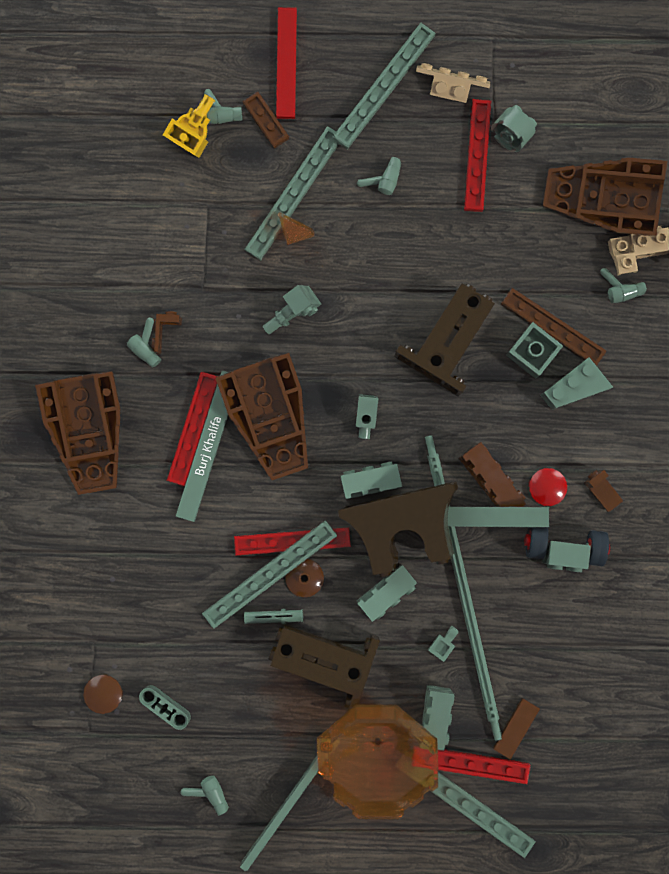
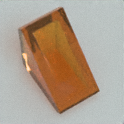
M281 212L278 213L287 245L314 236L315 233L311 227Z

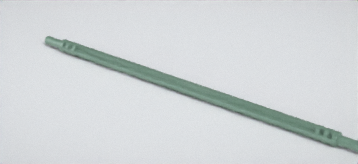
M432 435L426 436L425 440L429 453L427 458L434 486L445 484L439 454H436ZM448 526L454 550L451 561L487 719L491 723L494 740H501L498 710L455 526Z

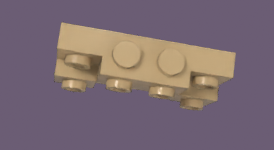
M658 226L656 237L630 234L629 236L610 239L608 246L616 266L617 275L631 272L636 273L638 271L636 259L668 254L669 228Z

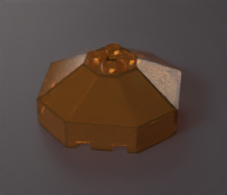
M355 705L317 737L318 772L325 780H329L334 784L333 799L342 807L348 806L353 810L352 815L358 819H399L404 815L405 809L409 806L413 808L422 801L426 792L429 790L433 792L438 788L437 738L397 705ZM376 738H380V741L383 742H380V745H376V742L372 741H375Z

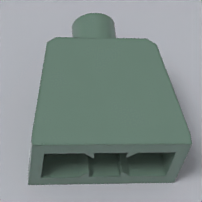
M359 394L356 427H359L358 438L370 439L371 429H375L378 396ZM369 415V421H363V416Z

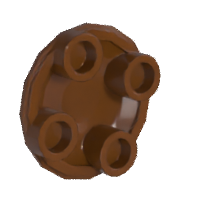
M101 674L93 677L86 684L83 694L84 701L88 708L95 713H110L120 704L123 690L116 679L107 674Z

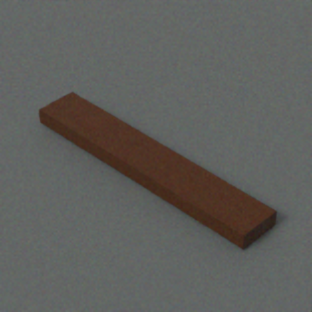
M513 288L510 289L501 303L502 306L529 324L534 322L565 348L583 360L590 357L597 366L606 353L605 349Z

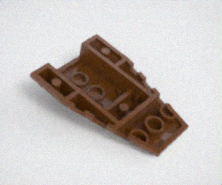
M622 158L617 161L608 160L603 161V163H587L582 166L574 167L573 165L549 169L543 207L616 233L656 237L667 161Z
M289 353L235 369L215 378L229 417L271 480L308 468L302 389Z
M113 371L70 377L35 385L43 424L48 430L51 440L68 470L67 473L78 495L117 488L121 409Z

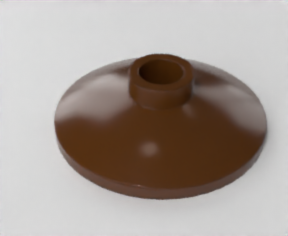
M306 559L287 573L285 579L288 589L294 595L311 597L321 589L324 582V574L321 567L315 561ZM302 575L308 576L307 582L301 581Z

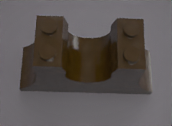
M457 481L354 504L338 510L339 517L351 524L361 536L369 555L373 575L379 574L380 577L389 576L398 566V551L395 547V538L397 533L402 530H412L422 537L425 544V552L431 563L436 562L437 565L449 562L448 560L453 556L454 550L448 529V510L451 499L458 489Z

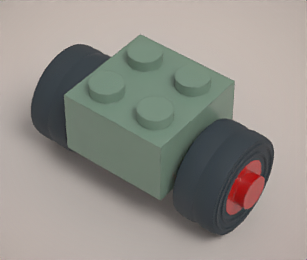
M528 527L524 538L526 556L528 558L542 559V563L547 564V568L562 570L563 566H565L566 570L582 572V569H588L589 565L602 567L606 564L610 553L609 536L607 532L589 531L586 545L548 541V527Z

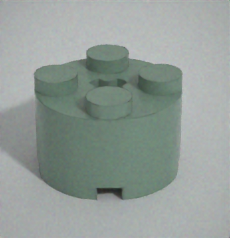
M514 105L502 113L491 126L492 132L493 130L495 131L496 135L494 137L500 145L507 150L513 148L516 149L515 152H519L535 134L537 123L533 118L528 117L518 105Z

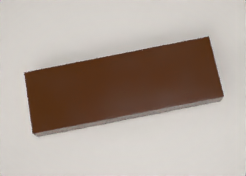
M258 91L242 101L274 149L289 139L288 134Z
M522 698L501 733L502 739L497 740L493 749L511 760L540 708Z

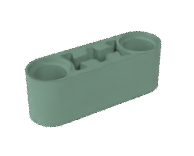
M149 685L140 692V702L177 730L184 729L190 722L191 715L189 711L156 686ZM146 691H151L154 694L153 700H148L145 697ZM160 698L161 700L155 705L154 703ZM165 703L168 704L167 710L163 711V705ZM175 709L176 712L172 715V717L169 716V715L172 713V711ZM176 715H183L186 720L185 723H178Z

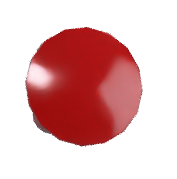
M544 468L532 476L529 481V490L532 498L542 506H553L559 504L564 499L567 493V482L559 471L552 468Z

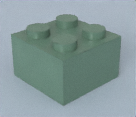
M532 322L506 356L536 379L557 355L563 345Z

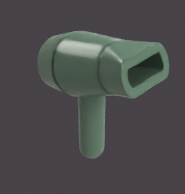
M210 89L205 90L204 94L215 100L207 113V118L210 119L209 124L242 121L241 107H222Z
M391 157L382 176L360 179L357 181V185L365 187L379 184L378 190L382 194L392 195L397 185L401 168L400 159Z
M606 268L600 270L601 275L613 286L608 289V298L611 303H620L644 295L647 290L644 282L622 285Z
M149 317L146 320L142 338L137 334L132 336L128 340L127 346L136 356L153 368L161 362V359L148 344L154 324V319Z
M215 776L204 778L200 783L202 789H181L180 793L182 796L207 797L212 806H214L218 816L224 814L229 808L221 785Z

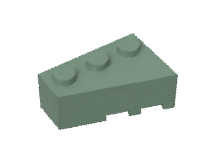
M589 357L540 396L551 410L607 391L613 388V386Z
M401 564L394 572H391V575L386 576L360 597L357 603L373 622L375 619H380L390 606L393 608L397 605L404 594L409 595L416 589L414 585L417 582Z

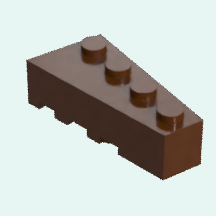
M481 442L474 445L458 458L496 507H524L526 505L524 501L526 499L520 490L514 488L511 478L503 473L500 464L492 458L488 449Z

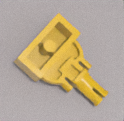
M204 94L197 109L190 108L188 113L179 117L177 121L171 119L163 136L199 158L208 143L205 140L207 125L210 121L207 118V113L215 100Z

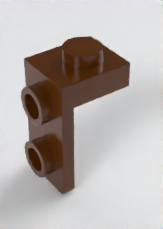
M166 311L165 314H156L153 324L155 338H152V349H154L156 354H161L163 325H182V318L180 315H177V312Z
M596 469L587 476L589 479L584 483L604 509L610 512L622 503L623 500L606 478L609 475L606 471H597Z

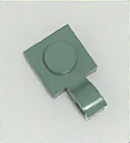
M451 626L444 637L438 634L428 648V651L444 662L455 648V645L451 642L459 631Z

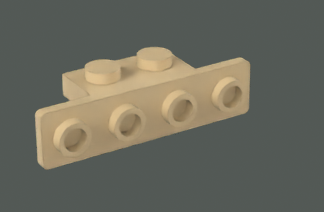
M422 63L421 66L418 65L416 72L434 76L430 95L466 103L471 84L486 88L490 87V81H487L488 78L483 76L472 78L465 72L459 71L458 74L450 73L451 70L448 68L440 67V70L433 69L432 65Z

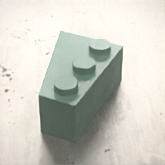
M392 462L382 463L380 468L375 469L373 466L362 468L363 471L356 473L355 470L343 472L344 475L340 476L345 500L402 487L397 464L393 465Z
M430 685L426 687L419 741L422 748L444 750L445 745L449 743V733L447 731L448 725H451L452 714L450 713L454 704V694L450 688Z

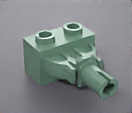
M297 285L283 296L287 305L281 311L277 310L275 317L263 325L264 330L268 334H271L281 326H288V321L296 316H311L318 311L317 307L321 303L309 286Z

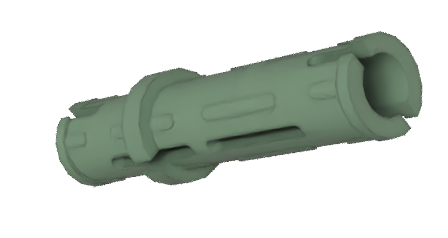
M303 609L244 612L245 624L303 622ZM290 615H292V617H276V616H290ZM272 616L271 618H256V617Z

